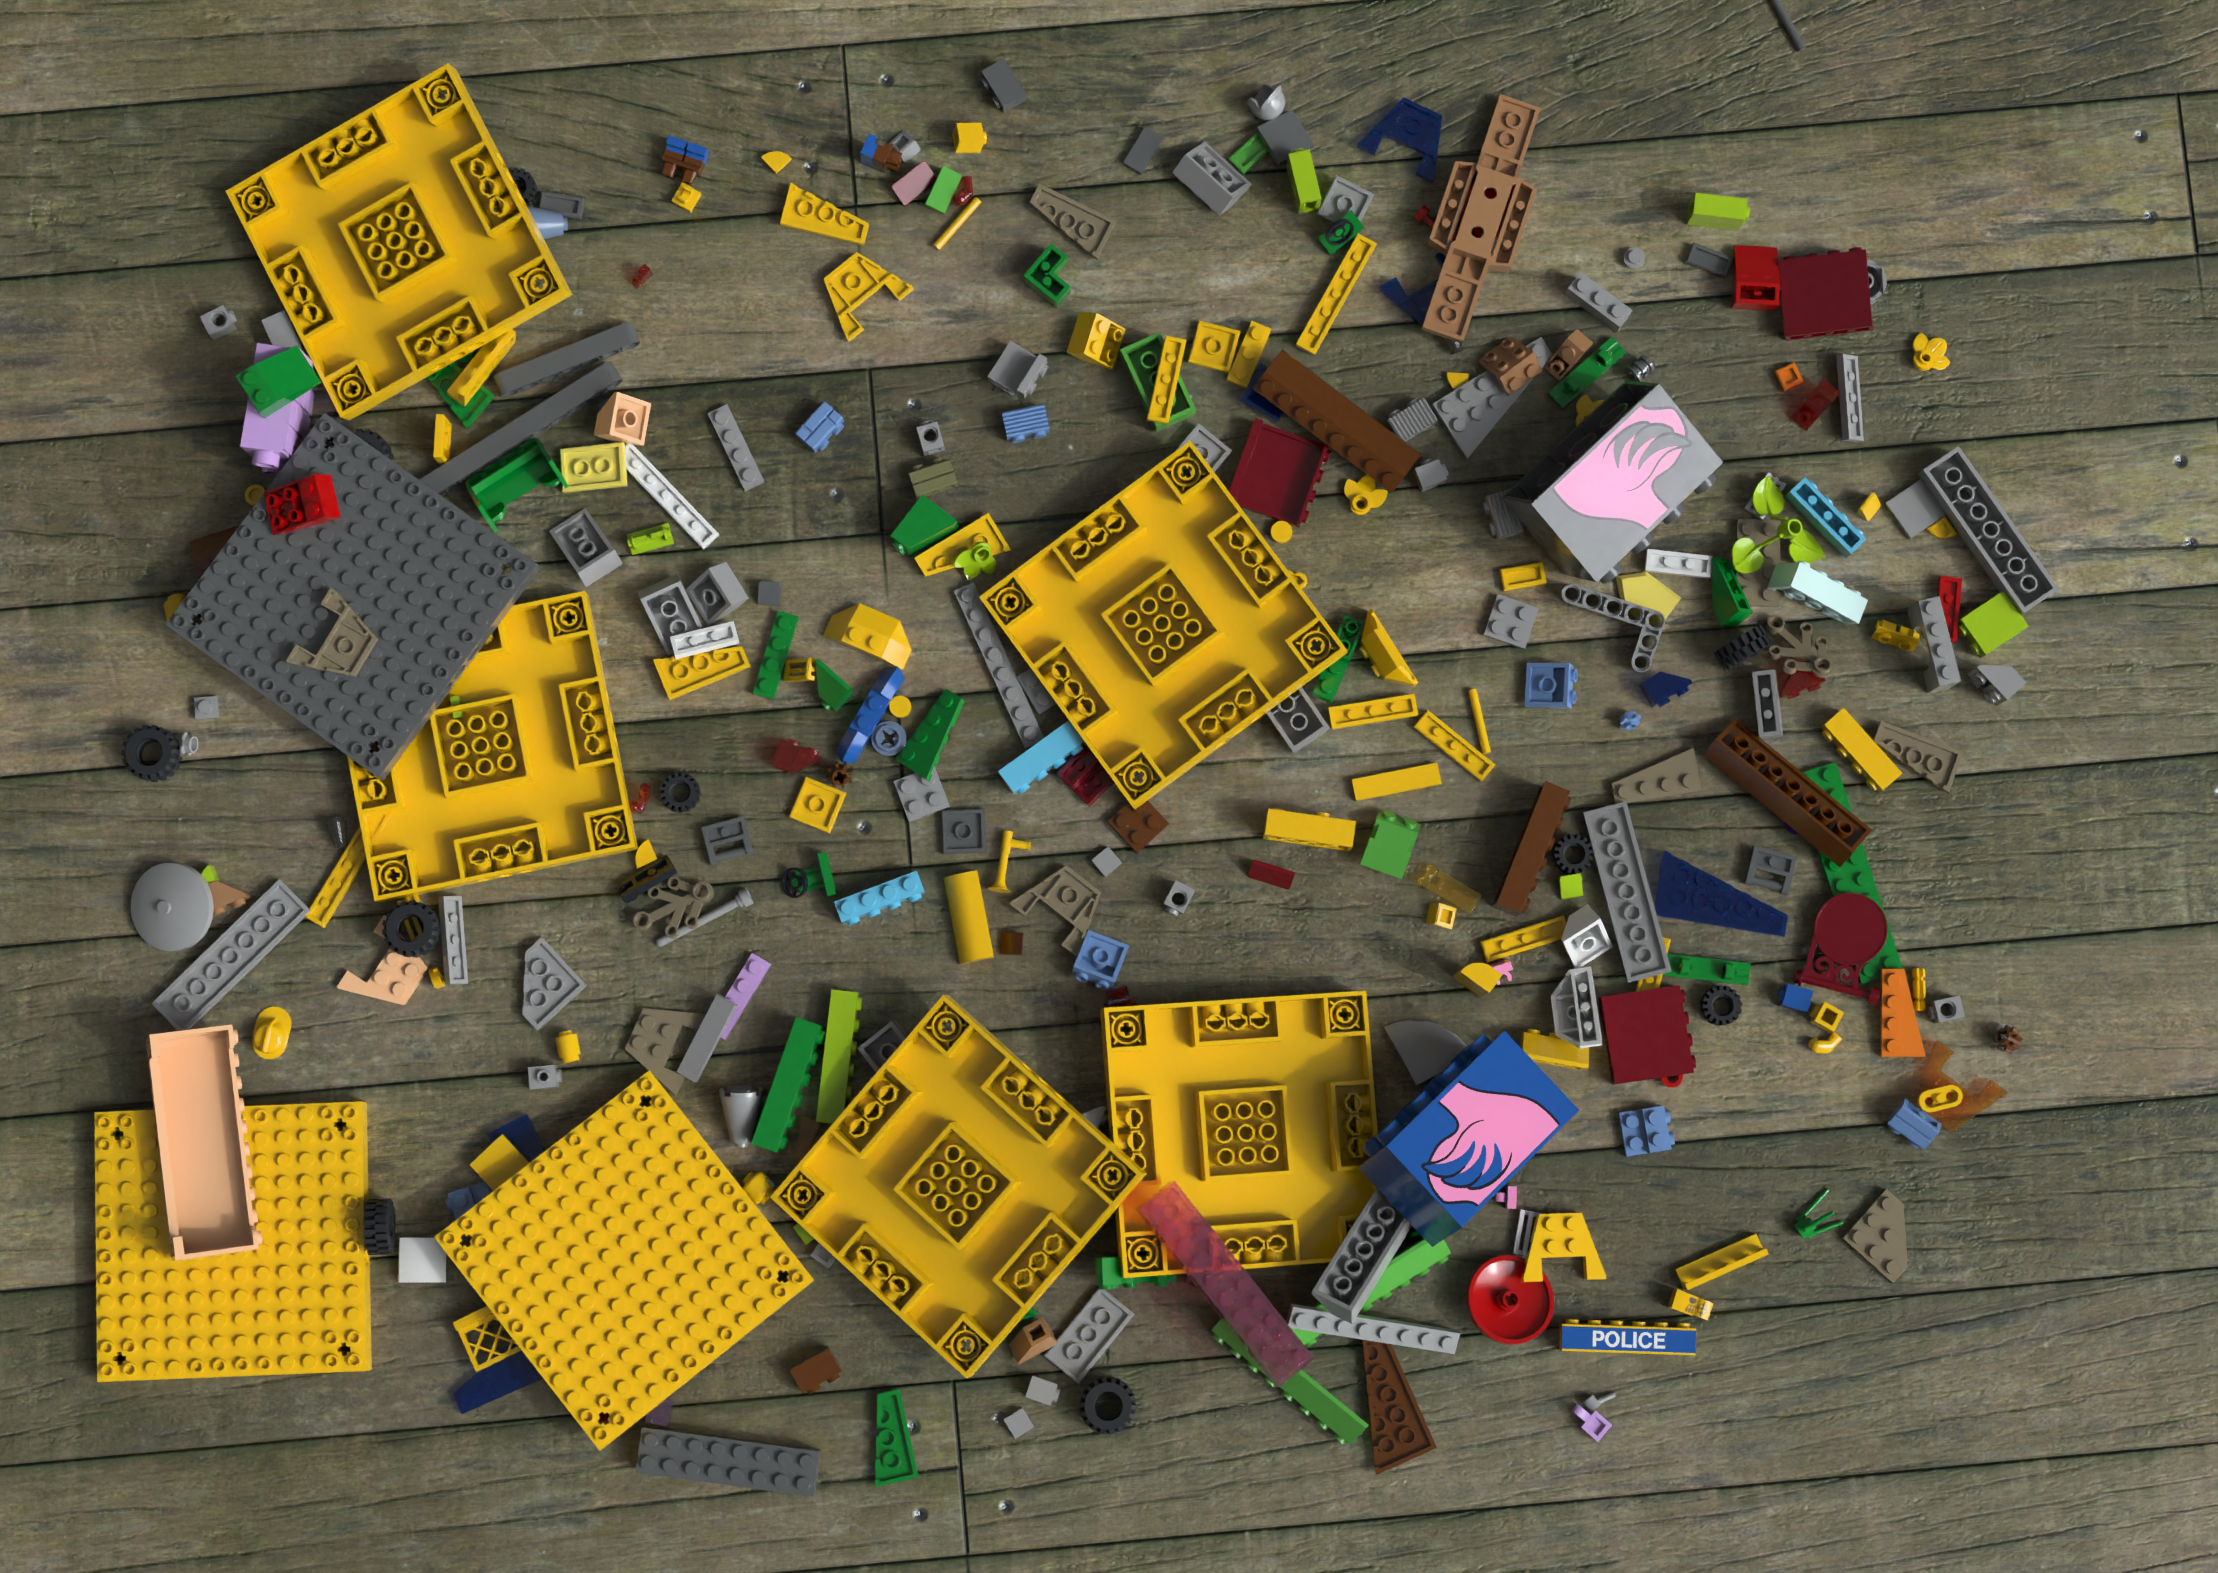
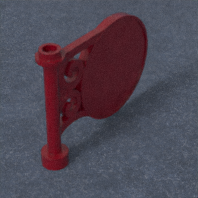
M1858 893L1839 894L1825 902L1819 909L1814 921V933L1805 969L1796 971L1794 983H1797V986H1801V983H1806L1867 999V1004L1876 1006L1880 989L1871 987L1869 991L1859 988L1858 977L1862 967L1878 955L1887 939L1888 924L1880 906L1869 897ZM1816 945L1825 955L1816 960V968L1818 970L1825 969L1824 966H1820L1822 961L1827 962L1829 965L1828 971L1823 974L1814 972L1812 968ZM1834 962L1842 964L1834 969ZM1850 965H1858V966L1856 967V969H1855V971H1854L1853 968H1852ZM1844 968L1849 971V976L1843 973L1841 977L1845 981L1852 979V986L1839 982L1838 973L1841 969Z

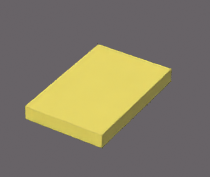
M619 442L560 449L561 474L569 485L565 489L562 484V492L569 493L627 486L625 443Z

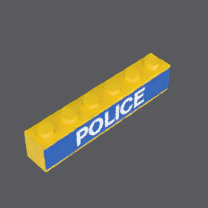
M1565 1319V1323L1559 1324V1350L1696 1355V1328H1690V1323H1677L1676 1327H1668L1666 1322H1654V1326H1646V1322L1632 1321V1326L1623 1325V1321H1610V1325H1601V1320H1588V1324H1579L1578 1319Z

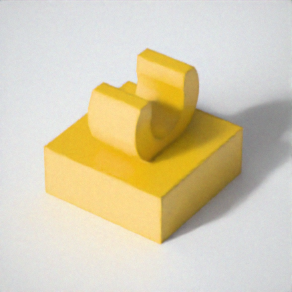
M682 182L671 201L691 213L701 197V192Z

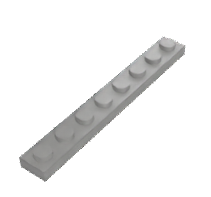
M972 582L954 590V594L1025 749L1030 748L1041 741L1044 736L986 608L979 598L980 595L976 586Z
M1296 1304L1290 1305L1285 1324L1287 1328L1450 1354H1455L1460 1336L1458 1330L1359 1314L1351 1324L1332 1315L1327 1309Z

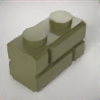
M942 457L933 460L932 465L924 467V464H920L911 468L912 471L908 472L917 500L922 494L928 497L958 487L950 459L945 460Z

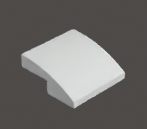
M399 1238L398 1282H446V1252L435 1238Z

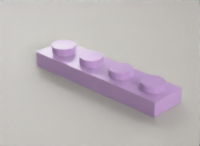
M751 953L725 998L737 1004V1007L721 1036L724 1040L729 1036L772 965Z

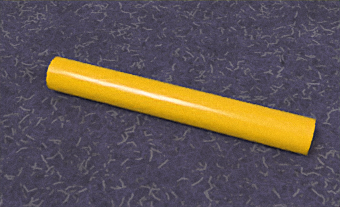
M977 197L973 198L935 241L933 246L937 250L943 247L981 204Z
M1468 690L1482 754L1491 753L1477 690Z

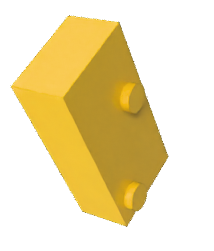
M1272 808L1268 809L1266 813L1263 839L1350 851L1353 847L1356 821L1329 817L1330 814L1323 812L1310 815Z

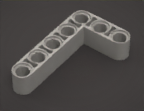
M1568 584L1563 588L1562 598L1567 603L1641 626L1642 630L1631 664L1634 670L1638 672H1644L1649 669L1665 624V618L1662 613L1575 584ZM1572 587L1578 591L1576 599L1569 600L1566 598L1565 592L1568 588ZM1591 594H1595L1599 598V603L1594 607H1590L1586 603V598ZM1616 601L1619 603L1620 609L1617 613L1612 614L1608 612L1607 605L1609 602ZM1631 608L1640 610L1641 616L1638 620L1629 619L1628 611ZM1654 614L1659 615L1662 620L1660 626L1652 627L1649 624L1650 616ZM1646 635H1651L1655 640L1651 648H1646L1642 645V638ZM1638 656H1644L1648 661L1647 666L1643 669H1639L1635 665V659Z

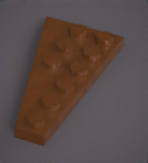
M1362 1340L1375 1475L1437 1447L1392 1345Z

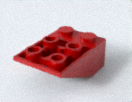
M1734 245L1731 309L1775 311L1779 306L1780 294L1777 247Z
M313 474L263 493L273 536L324 524L341 517L331 475Z

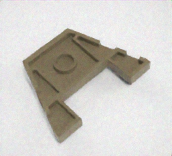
M330 587L321 605L340 615L339 619L317 655L296 644L286 662L292 665L356 677L377 643L378 638L337 591Z
M1066 865L1035 887L1012 900L1009 904L1023 916H1026L1039 899L1075 927L1061 946L1077 957L1101 892Z
M643 1008L625 1050L648 1071L650 1070L672 1093L678 1095L685 1076L665 1068V1065L682 1027L685 1025L698 1031L706 1014Z

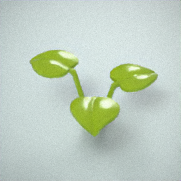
M1770 476L1763 478L1756 485L1752 494V505L1758 515L1765 516L1768 514L1771 519L1782 521V523L1778 526V535L1762 542L1756 547L1749 538L1738 539L1733 544L1731 550L1732 565L1739 573L1748 574L1757 571L1764 561L1762 553L1758 550L1780 538L1788 539L1791 542L1788 546V553L1794 563L1804 561L1811 564L1825 557L1819 543L1808 531L1803 529L1798 519L1788 520V517L1776 516V514L1783 510L1785 501L1782 492L1773 483Z

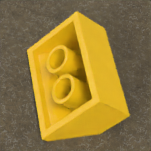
M1528 1029L1527 1032L1521 1033L1519 1046L1534 1062L1577 1070L1588 1069L1589 1047L1578 1048L1556 1037V1033H1549V1036L1540 1035L1541 1031Z

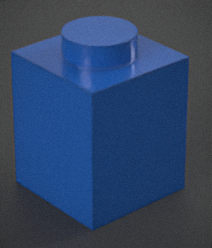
M1785 984L1783 988L1780 987L1777 994V1000H1780L1778 1006L1807 1013L1814 991L1792 984Z

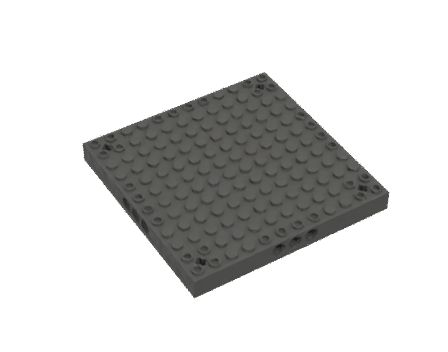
M324 413L265 492L313 474L331 475L341 517L324 524L273 536L264 495H262L165 625L372 774L384 780L540 570V567ZM329 441L335 444L333 448L328 447L327 443ZM510 566L512 572L510 574H505L503 569L505 567L509 568ZM330 587L337 591L378 638L377 643L356 677L292 665L286 662L296 644L317 655L339 619L340 615L321 605ZM197 617L202 621L200 625L195 621ZM373 744L378 745L380 748L379 752H375L371 748Z

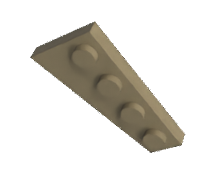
M1042 184L1038 185L1030 200V205L1093 258L1098 260L1116 225V220Z
M1880 721L1873 741L1894 758L1944 792L1949 793L1963 751Z
M1694 748L1610 784L1614 804L1625 801L1629 804L1702 791Z

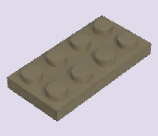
M1737 519L1735 542L1741 538H1749L1756 547L1762 542L1778 535L1777 529L1781 521ZM1780 539L1758 550L1762 553L1764 561L1757 571L1743 574L1735 570L1738 582L1751 607H1779L1780 589L1772 591L1767 589L1775 566L1780 564Z

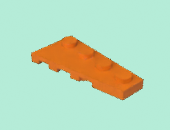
M1880 968V1056L1926 1057L1905 969Z

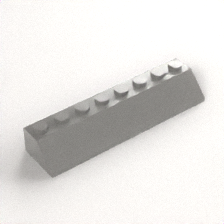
M1377 1188L1312 1290V1295L1332 1315L1351 1324L1412 1227Z

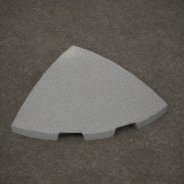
M1405 1020L1383 1027L1415 1086L1443 1072L1450 1065V1061L1467 1046L1456 1034H1453L1441 1025L1429 1021Z

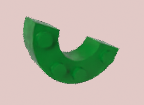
M1121 1257L1094 1258L1095 1285H1099V1290L1118 1288V1284H1123V1288L1137 1287V1283H1154V1287H1166L1168 1282H1176V1274L1121 1278Z

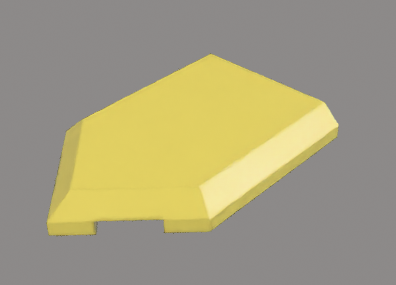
M1647 572L1616 576L1619 599L1659 611L1665 619L1681 599L1679 595ZM1631 608L1628 611L1636 619H1639L1641 616V612L1637 608ZM1656 614L1650 616L1649 624L1652 627L1660 626L1662 622L1661 617Z

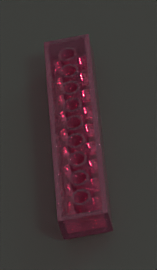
M1169 1181L1136 1208V1211L1274 1386L1281 1387L1314 1359L1312 1354L1175 1181Z

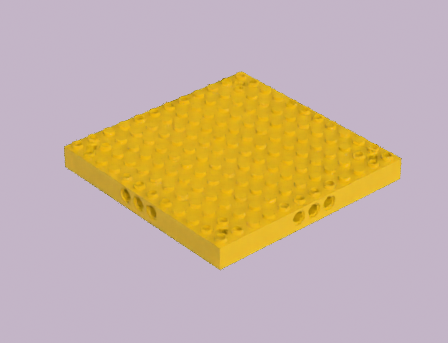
M448 63L226 190L339 416L348 421L573 295L457 70ZM443 93H447V94L445 95L446 98H445L444 100H442V99H441V98H443L442 94H443ZM540 281L545 282L544 284H542L544 286L542 289L538 287L540 286ZM355 386L358 387V389H356L357 393L353 394L352 391H355L353 388Z
M1191 440L979 596L1134 809L1148 801L1348 653L1345 646ZM1185 469H1187L1188 471L1191 470V476L1189 478H1187L1186 475L1182 477L1184 475L1183 471ZM1009 599H1012L1013 601L1016 599V601L1014 602V608H1011L1010 606L1007 608V606L1009 605L1007 601ZM1314 642L1317 644L1321 643V650L1319 652L1316 650L1312 651V644ZM1137 773H1139L1140 775L1144 773V776L1142 777V783H1139L1138 781L1136 783L1134 782V780H1136L1135 775Z
M586 591L513 605L384 780H381L347 756L374 901L378 903L638 850L589 595ZM569 614L575 617L570 624L565 621V619H568L567 615ZM459 695L461 702L471 701V703L451 706L450 697ZM462 711L463 718L455 720L453 712ZM373 744L371 747L375 752L380 750L378 745ZM382 813H391L390 819L372 846L371 839L386 816ZM369 823H373L376 826L373 832L369 831ZM611 826L617 830L612 837L606 834V831H609ZM394 871L400 874L396 882L391 879Z
M1366 991L1100 1009L1109 1138L1147 1173L1115 1210L1118 1257H1121V1278L1330 1262L1376 1189L1374 1184L1358 1168L1369 1158L1362 1147L1378 1133ZM1342 1010L1343 1013H1347V1017L1344 1018V1021L1343 1017H1339V1013L1342 1012ZM1123 1024H1125L1127 1028H1130V1032H1127V1036H1125L1124 1032L1120 1031V1028L1124 1027ZM1117 1170L1112 1172L1113 1180H1118V1177L1116 1176L1118 1173ZM1141 1247L1143 1251L1147 1252V1256H1143V1260L1140 1256H1137V1251H1140Z
M942 995L770 1198L965 1378H969L975 1374L1147 1173L952 997ZM946 1022H947V1023H951V1022H952V1024H951L952 1031H948V1030L946 1031V1029H947V1026L945 1025ZM1117 1170L1118 1173L1116 1176L1118 1177V1180H1111L1110 1178L1112 1177V1175L1110 1172H1114ZM802 1191H807L806 1196L808 1199H802ZM966 1341H971L970 1347L972 1349L966 1350L964 1348L966 1346Z
M650 1070L434 1237L599 1451L604 1449L814 1281ZM643 1097L646 1099L648 1097L651 1098L649 1101L650 1106L647 1108L645 1105L643 1107L640 1106L642 1104L641 1098ZM465 1235L467 1238L469 1236L472 1237L469 1247L466 1245L462 1247L461 1245L463 1243L462 1237ZM782 1271L784 1273L786 1271L788 1273V1281L785 1283L783 1281L778 1282V1272ZM602 1412L610 1415L607 1425L598 1422L600 1420L599 1414Z
M367 1102L244 1106V1111H241V1119L246 1120L247 1133L243 1134L244 1143L248 1142L250 1155L246 1156L247 1165L251 1164L252 1178H249V1187H254L255 1200H251L252 1209L257 1211L258 1222L254 1223V1227H256V1231H261L262 1244L258 1245L259 1249L175 1262L171 1261L154 1110L94 1112L97 1382L372 1370L370 1255L367 1254L365 1248V1235L363 1232L365 1204L369 1199ZM341 1119L343 1122H346V1127H343V1131L340 1127H337ZM116 1131H123V1137L116 1136ZM345 1343L347 1347H350L347 1355L345 1351H341V1346H345ZM118 1356H126V1361L118 1360Z

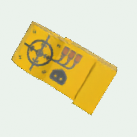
M1675 1288L1668 1304V1308L1704 1320L1709 1319L1713 1303Z

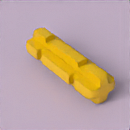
M1914 968L1912 970V978H1914V981H1912L1913 999H1915L1913 1002L1914 1011L1926 1010V1001H1924V998H1926L1925 980H1923L1925 977L1924 968Z

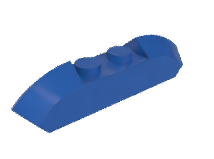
M898 666L886 667L869 692L837 748L836 753L841 762L855 763L871 738L872 732L881 721L891 700L895 697L905 679Z

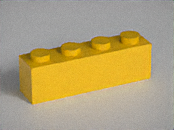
M1844 708L1839 710L1820 727L1823 730L1822 735L1829 742L1833 741L1838 747L1836 748L1837 752L1843 758L1847 757L1850 760L1853 770L1859 775L1862 774L1867 779L1866 784L1873 791L1877 790L1878 793L1883 791L1902 774L1898 767Z

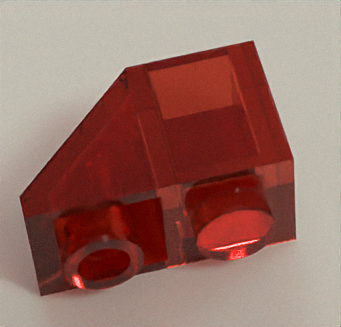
M1823 379L1790 418L1807 431L1840 392Z
M1796 670L1794 674H1788L1779 694L1780 698L1787 696L1788 700L1800 696V692L1808 689L1809 693L1821 689L1820 685L1826 680L1825 678L1815 676L1811 671Z
M788 738L787 741L780 740L770 764L785 772L795 774L820 764L823 759L819 756V751L807 747V750L798 747L800 743Z

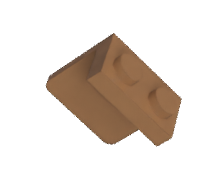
M1513 337L1503 340L1478 361L1480 366L1497 378L1503 392L1507 396H1510L1542 372L1534 352Z

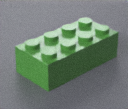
M1160 332L1120 349L1122 361L1147 414L1164 343ZM1180 374L1168 425L1151 421L1156 432L1196 414V408Z

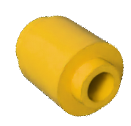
M572 1030L559 1032V1037H556L555 1041L558 1057L562 1060V1064L579 1061L581 1053L577 1034H572Z

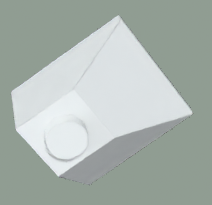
M1588 904L1569 915L1561 940L1573 967L1577 969L1613 946L1600 917Z

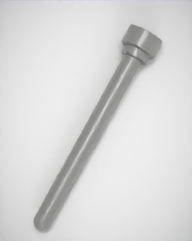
M747 888L740 890L735 899L698 917V927L738 906L748 907L752 905L754 901ZM695 920L689 922V925L695 924ZM686 924L679 927L680 933L677 938L694 929L688 928ZM676 929L670 932L669 935L675 934ZM664 935L656 940V945L662 947L675 939Z

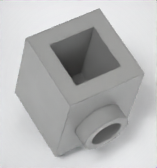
M1432 458L1420 463V467L1415 468L1413 471L1421 492L1444 484L1447 480L1446 476H1448L1445 464H1441L1439 459L1435 461Z
M557 1065L528 1067L530 1090L559 1088V1082H562V1071L558 1069Z

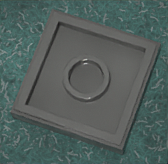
M1293 110L1256 128V132L1277 166L1287 161L1288 154L1292 150L1298 148L1311 150L1314 147L1313 142Z
M985 808L941 811L943 855L987 853Z

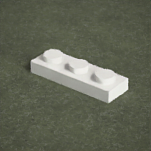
M1647 549L1644 572L1709 579L1711 577V559L1713 556Z
M734 621L670 636L675 659L739 644Z

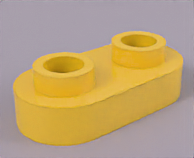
M1946 1085L1921 1092L1917 1098V1104L1924 1112H1935L1959 1105L1963 1095L1959 1087ZM1948 1092L1952 1093V1100L1946 1098ZM1927 1097L1932 1101L1929 1106L1925 1104Z

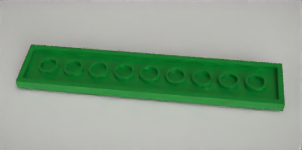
M1836 762L1802 772L1852 813ZM1862 843L1841 867H1838L1817 849L1832 897L1843 893L1862 894L1875 901L1884 912ZM1889 924L1887 939L1882 950L1873 959L1868 961L1859 973L1858 980L1860 984L1880 979V968H1902Z

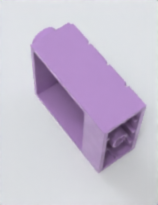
M257 343L254 364L291 347ZM301 350V352L303 353V355L305 356V358L307 359V361H308L309 364L311 365L312 369L314 370V372H315L316 375L318 376V372H317V370H316V368H315L313 362H312L311 359ZM316 386L266 418L258 412L248 396L240 447L253 457V465L262 467L263 474L276 477L309 434L311 421L309 416L312 415L315 396L313 390H316Z

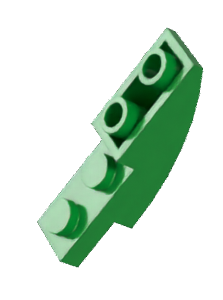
M1347 615L1344 616L1336 636L1345 646L1348 653L1321 672L1312 696L1332 704L1365 625L1364 622Z

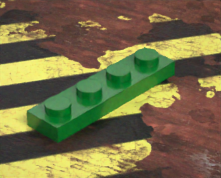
M777 611L753 695L775 700L799 616Z

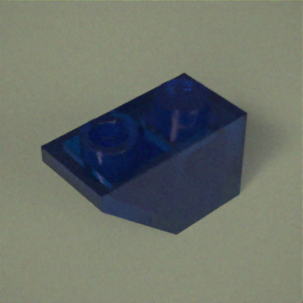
M1660 671L1639 684V687L1652 708L1656 705L1661 708L1671 702L1669 699L1671 696L1677 694L1680 697L1688 692V686L1692 684V681L1688 678Z

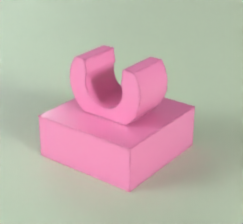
M1504 959L1489 964L1499 973L1505 974L1508 981L1512 980V976L1508 972L1513 970L1511 961Z
M1505 1186V1193L1497 1192L1495 1194V1201L1505 1202V1208L1516 1209L1517 1186Z

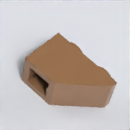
M1576 329L1545 364L1544 368L1560 381L1580 360L1593 342Z
M219 881L208 883L213 897V917L225 913V909L228 907H241L246 904V900L251 899L249 894Z
M1040 1318L1023 1327L1010 1342L1009 1346L1019 1365L1058 1343L1049 1324L1043 1318Z

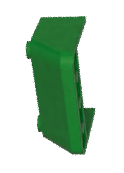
M538 438L528 440L471 476L465 483L476 506L494 533L498 532L494 522H499L505 517L507 511L505 506L542 483L545 487H554L561 481L565 489L569 487Z

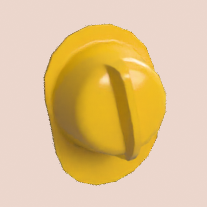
M280 1007L266 1008L259 1014L252 1036V1046L254 1051L264 1059L277 1058L286 1049L291 1030V1018L285 1009Z

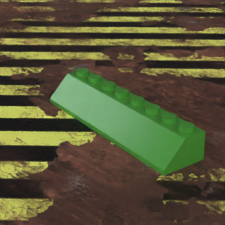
M1421 1238L1394 1255L1360 1311L1364 1313L1372 1308V1302L1378 1298L1380 1301H1383L1392 1295L1390 1291L1394 1288L1402 1289L1411 1283L1409 1279L1415 1275L1418 1278L1422 1277L1430 1271L1428 1267L1436 1263L1439 1266L1449 1260L1447 1255L1451 1254L1445 1240L1432 1247L1424 1238ZM1320 1302L1312 1306L1315 1308L1326 1309ZM1288 1328L1299 1347L1304 1345L1305 1348H1308L1317 1342L1315 1339L1321 1334L1324 1337L1329 1335Z
M1228 1309L1211 1328V1331L1214 1332L1212 1337L1221 1345L1224 1342L1230 1345L1229 1351L1238 1359L1241 1356L1247 1359L1249 1362L1246 1365L1255 1373L1259 1370L1266 1375L1264 1378L1266 1382L1272 1387H1275L1276 1384L1283 1389L1281 1392L1283 1396L1289 1401L1293 1399L1301 1404L1298 1407L1308 1416L1311 1413L1318 1418L1316 1423L1325 1430L1328 1427L1335 1432L1333 1437L1343 1445L1345 1442L1351 1445L1369 1426Z

